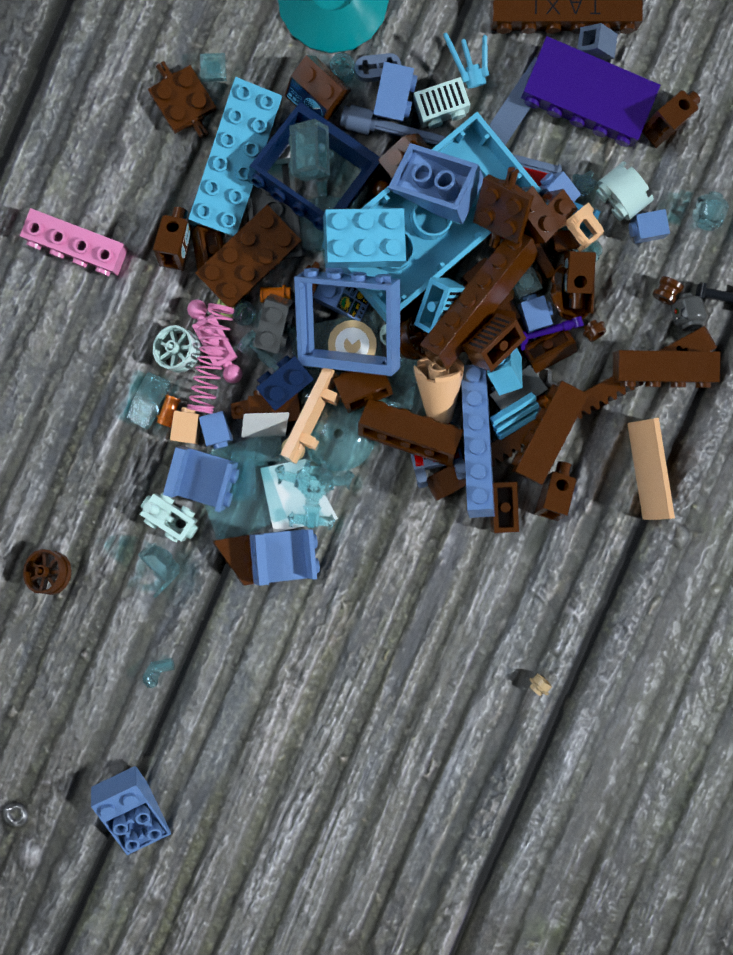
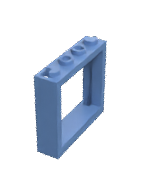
M306 268L302 273L294 277L298 360L303 366L392 376L400 369V279L391 278L389 274H378L372 277L367 276L365 272H353L349 275L343 274L341 270H329L326 273L319 272L317 268ZM312 284L386 290L387 357L315 349Z

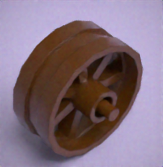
M417 314L400 320V352L407 359L413 361L427 357L425 353H421L420 344L429 334L414 325Z
M40 549L32 553L24 564V582L28 589L34 593L58 594L67 587L70 581L71 564L68 558L61 552ZM50 554L54 556V559L51 561V563L49 561ZM40 579H42V580H41V584H40V586H39V584L37 583V581L40 580ZM48 581H49L50 584H51V587H50L49 589H46L47 584H48Z

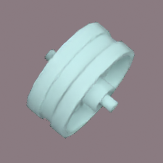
M177 325L168 326L156 336L153 343V355L155 361L161 367L176 373L186 372L197 363V357L200 356L199 347L201 345L198 337L193 332ZM183 333L180 339L178 340L177 334ZM188 339L189 345H184V343ZM172 356L169 366L166 360ZM178 357L182 359V362L177 364Z

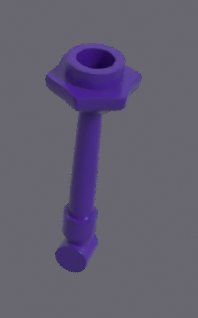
M575 317L571 321L566 320L560 324L530 333L523 331L526 339L518 347L523 351L528 343V339L562 330H571L573 327L574 329L584 326L582 317Z

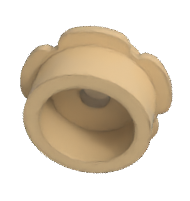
M537 673L534 678H530L532 683L530 688L537 695H549L548 691L552 688V685L543 676Z

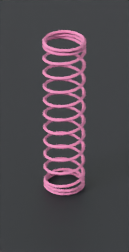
M209 303L207 310L216 316L206 317L205 320L215 326H206L203 329L214 336H203L201 339L213 346H201L199 349L211 356H199L197 359L210 366L195 367L197 371L209 376L193 377L195 381L208 386L194 385L191 387L192 390L207 396H189L192 401L206 406L187 404L188 407L186 408L213 414V408H215L213 405L194 398L216 399V396L195 388L218 389V386L197 378H221L198 368L217 370L223 368L200 358L224 360V357L205 351L203 348L226 350V347L205 339H229L206 329H231L208 319L232 321V318L213 311L234 314L235 310L228 306Z

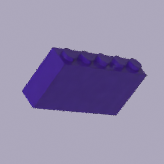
M546 36L521 98L531 108L537 109L539 107L546 110L552 117H562L569 120L575 127H586L593 130V134L599 137L607 136L614 139L615 143L620 146L632 147L639 140L661 85Z

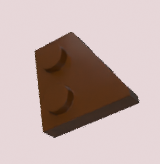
M252 534L213 540L214 546L218 548L240 583L244 586L254 584L249 536Z

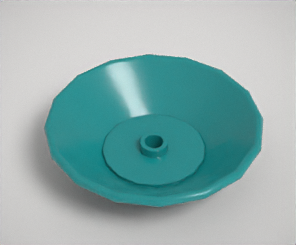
M278 0L280 17L291 35L310 49L327 53L353 50L370 40L384 22L389 0Z

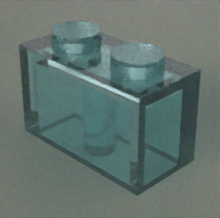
M316 119L290 125L289 167L291 175L305 182L330 176L329 127Z

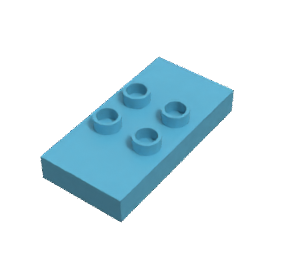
M478 112L474 113L432 149L479 164L483 177L490 174L498 179L506 180L508 168L515 167V170H519L516 185L520 188L534 186L538 193L541 191V188ZM387 186L361 209L404 208L406 262L402 267L341 269L345 274L349 275L353 272H365L367 276L375 277L378 274H389L391 278L400 279V311L403 310L426 290L430 277L440 278L492 234L489 230L473 223L481 188L464 223L460 224L422 208L390 191ZM357 288L386 322V290Z

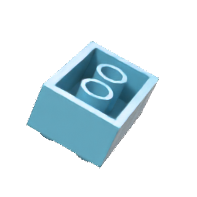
M404 208L325 210L323 215L325 268L402 267L406 262Z

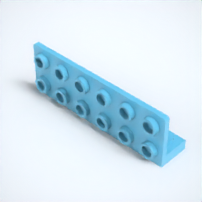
M235 77L188 217L189 225L196 227L197 224L232 237L238 232L253 187L250 179L247 178L249 166L267 144L282 99L280 94Z

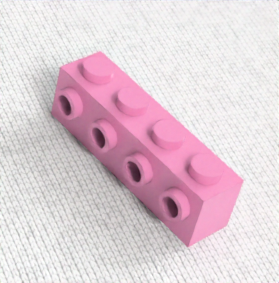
M31 208L20 234V237L27 241L26 245L37 250H41V247L50 250L49 254L60 259H64V256L73 258L72 263L84 268L87 265L96 267V272L108 277L110 273L118 276L128 248L123 243Z

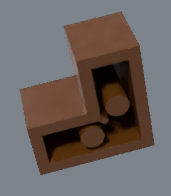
M534 186L521 188L523 191L534 195L524 234L532 237L535 244L546 243L578 209L564 189L546 192L541 197Z

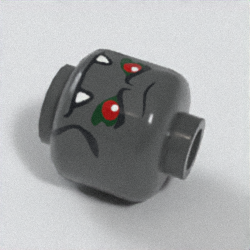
M685 293L678 296L675 304L671 305L674 324L684 332L695 331L701 328L702 324L706 321L707 314L704 302L699 296Z

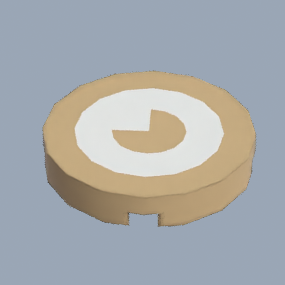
M357 320L344 321L338 324L330 333L328 340V350L375 356L377 349L376 337L372 329L365 323Z

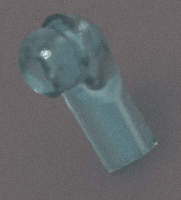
M173 658L150 663L142 677V681L147 688H154L158 685V677L162 672L175 670Z

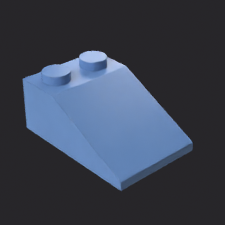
M410 143L388 188L390 191L442 218L463 224L482 186L484 177L479 164Z

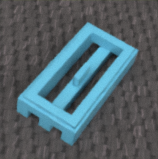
M532 392L489 418L496 436L500 440L535 419L540 406Z

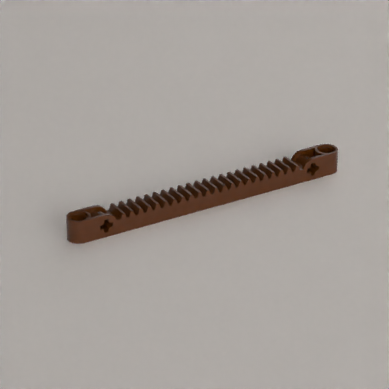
M703 326L659 351H712L717 346L706 326ZM613 376L589 388L584 391L589 396L576 420L581 419L582 414L584 416L591 414V410L600 409V406L609 404L608 400H616L617 396H623L626 392L634 390L635 387H620V382H613ZM636 382V387L643 385V382ZM534 419L502 440L498 438L491 442L492 467L495 466L494 459L497 462H503V455L510 458L512 457V450L515 453L521 452V446L524 448L526 445L523 442L529 429L533 430L538 421ZM453 464L452 467L447 466L427 477V483L435 501H438L466 486V478L457 479Z

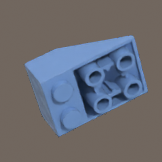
M136 766L91 787V808L126 855L171 835V831L147 781Z

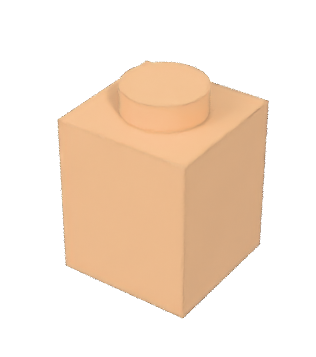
M182 407L181 412L174 411L170 440L198 444L201 428L199 417L202 415L196 414V411L186 407Z

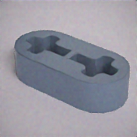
M393 53L363 56L355 63V75L362 82L380 81L383 68L379 67H383L384 62L391 61L393 64L401 65V61ZM363 64H367L368 68H375L370 69L369 74H364L363 70H360Z

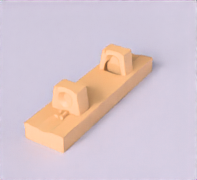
M322 369L280 454L294 464H297L305 446L313 450L316 449L319 441L311 436V433L326 403L337 406L341 398L338 396V393L332 391L335 386L333 379L338 377L333 369Z

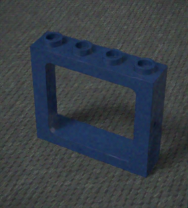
M299 102L251 163L247 178L257 188H263L269 192L276 201L283 202L292 208L296 215L305 217L313 223L315 228L324 231L323 215L325 212L270 175L268 171L296 135L302 130L306 131L360 169L359 175L333 208L349 209L378 171L380 166L378 160L380 157L302 102Z

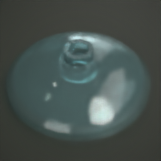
M341 398L337 406L326 403L311 433V436L315 437L319 443L315 450L305 446L311 459L321 467L333 471L350 470L363 463L372 452L375 444L373 440L358 436V422L365 408L347 413ZM337 429H341L344 433L340 439L334 436V432Z

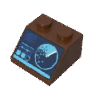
M306 55L292 73L285 97L295 106L302 102L329 121L352 89L316 56Z

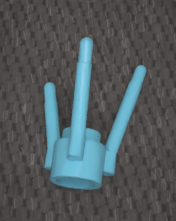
M444 33L443 37L458 67L463 83L466 82L467 89L486 84L485 77L489 76L487 36L483 35L482 68H480V64L473 65L466 40H461L468 66L464 69L449 35Z

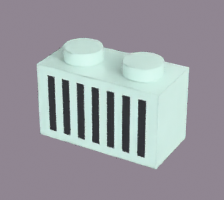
M461 77L420 90L413 95V103L422 129L425 127H429V129L437 128L443 124V121L452 119V121L460 120L466 116L470 109V102Z

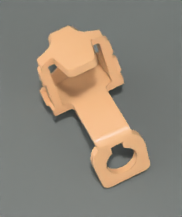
M589 202L575 214L571 215L560 227L567 226L575 236L576 240L581 244L577 248L579 252L594 243L604 233L603 227L593 214L594 208ZM582 221L593 234L590 239L580 229Z

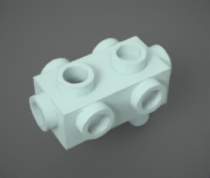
M163 492L161 495L157 493L152 496L148 495L141 504L143 510L140 513L145 518L144 522L154 529L160 527L166 531L164 535L174 542L178 540L182 542L186 538L191 539L198 529L195 525L198 521L194 518L195 512L186 506H182L180 509L173 504L175 499L163 495ZM179 519L184 520V528H179L177 526V521Z

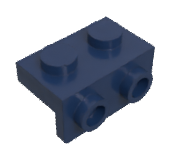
M286 355L276 363L279 367L273 373L267 371L257 379L259 384L256 386V389L274 411L314 380L295 355L291 358Z

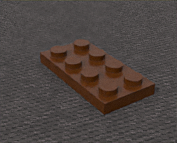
M267 204L195 273L226 306L234 308L302 243V240Z

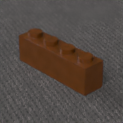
M618 350L613 352V382H620V387H636V382H643L645 387H661V383H670L671 388H685L686 383H695V388H711V383L720 382V352Z
M564 381L558 382L557 385L552 384L546 395L549 400L545 408L541 406L535 416V420L538 422L533 430H528L523 439V442L526 443L523 451H518L511 463L514 465L513 472L538 485H543L589 394Z
M371 399L368 400L358 422V436L449 467L453 465L464 431L454 425H446L430 417L413 414L407 409H398L387 405L383 401Z

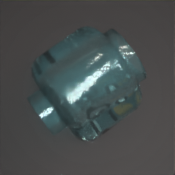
M711 191L709 194L701 195L698 198L692 214V218L698 228L713 231L715 228L723 225L729 204L723 199L724 196L721 193Z

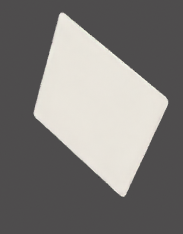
M289 413L244 414L241 437L285 436Z

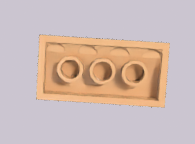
M659 418L627 423L643 520L673 519L675 515Z

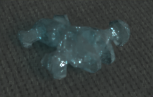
M306 460L304 467L297 471V473L285 471L284 465L276 467L278 485L281 484L282 480L294 483L293 487H297L306 498V504L303 505L305 515L294 514L291 511L287 517L289 526L293 528V524H304L309 529L318 526H328V530H332L336 520L332 514L330 516H319V511L322 508L319 505V500L322 499L323 495L334 490V486L346 485V488L350 490L355 474L347 470L344 475L333 477V474L328 471L326 461H321V466H310L311 460Z

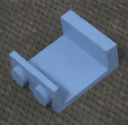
M186 446L175 447L163 495L171 498L175 496L184 497L213 506L215 511L221 512L231 504L233 493H230L232 483L235 484L239 476V469H236L238 462Z
M313 529L249 535L253 583L255 585H269L271 582L306 578L317 579L320 564L318 558L315 557V548L318 546L316 534H313Z

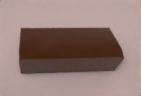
M197 226L191 230L197 270L223 247L221 232L205 226Z
M562 330L544 335L527 344L522 352L528 364L537 374L577 352V345L568 330Z

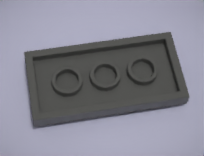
M278 159L268 173L296 192L293 159ZM253 185L247 202L249 221L268 204L301 239L299 216L292 211V208L283 202L276 201L263 188H257ZM302 243L284 260L303 258Z

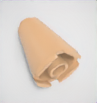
M427 357L417 361V366L414 365L413 368L426 416L447 425L453 418L464 373V364L461 360L456 359L447 371L430 361Z

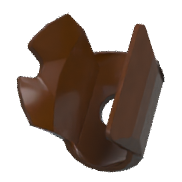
M561 264L555 270L551 279L553 283L550 291L551 299L562 318L571 321L573 318L581 316L584 319L589 313L594 311L595 271L592 294L584 295V308H568L569 300L566 297V293L562 291L566 267ZM579 276L574 280L576 287L581 285V278Z

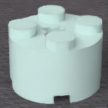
M624 161L598 181L599 189L596 190L597 195L603 202L608 200L613 206L611 211L619 221L623 219L630 220L654 200L653 195L647 196L646 191L649 190V187L633 167L627 170L624 167L626 165Z

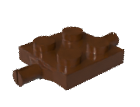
M162 61L161 65L158 63L156 68L163 79L148 88V92L173 133L176 134L185 128L194 127L200 139L204 138V135L206 137L209 132L202 121L207 115L216 111V106L193 68L189 65L178 72L171 73L165 61Z
M515 167L508 168L506 180L498 179L490 174L483 178L473 223L492 233L489 246H493L492 248L495 249L500 245L501 237L516 244L522 240L534 195L523 191L516 185L519 170H515Z

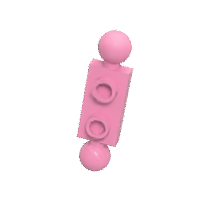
M192 300L188 304L187 311L190 317L198 320L192 327L203 346H213L201 339L203 336H214L203 329L206 326H215L205 320L207 317V306L201 300ZM208 319L214 323L219 324L217 319ZM206 329L210 332L226 337L224 331L221 329ZM205 339L226 347V350L204 349L224 357V360H210L212 364L224 367L223 378L226 382L230 384L238 383L243 373L238 365L231 362L238 357L229 340Z

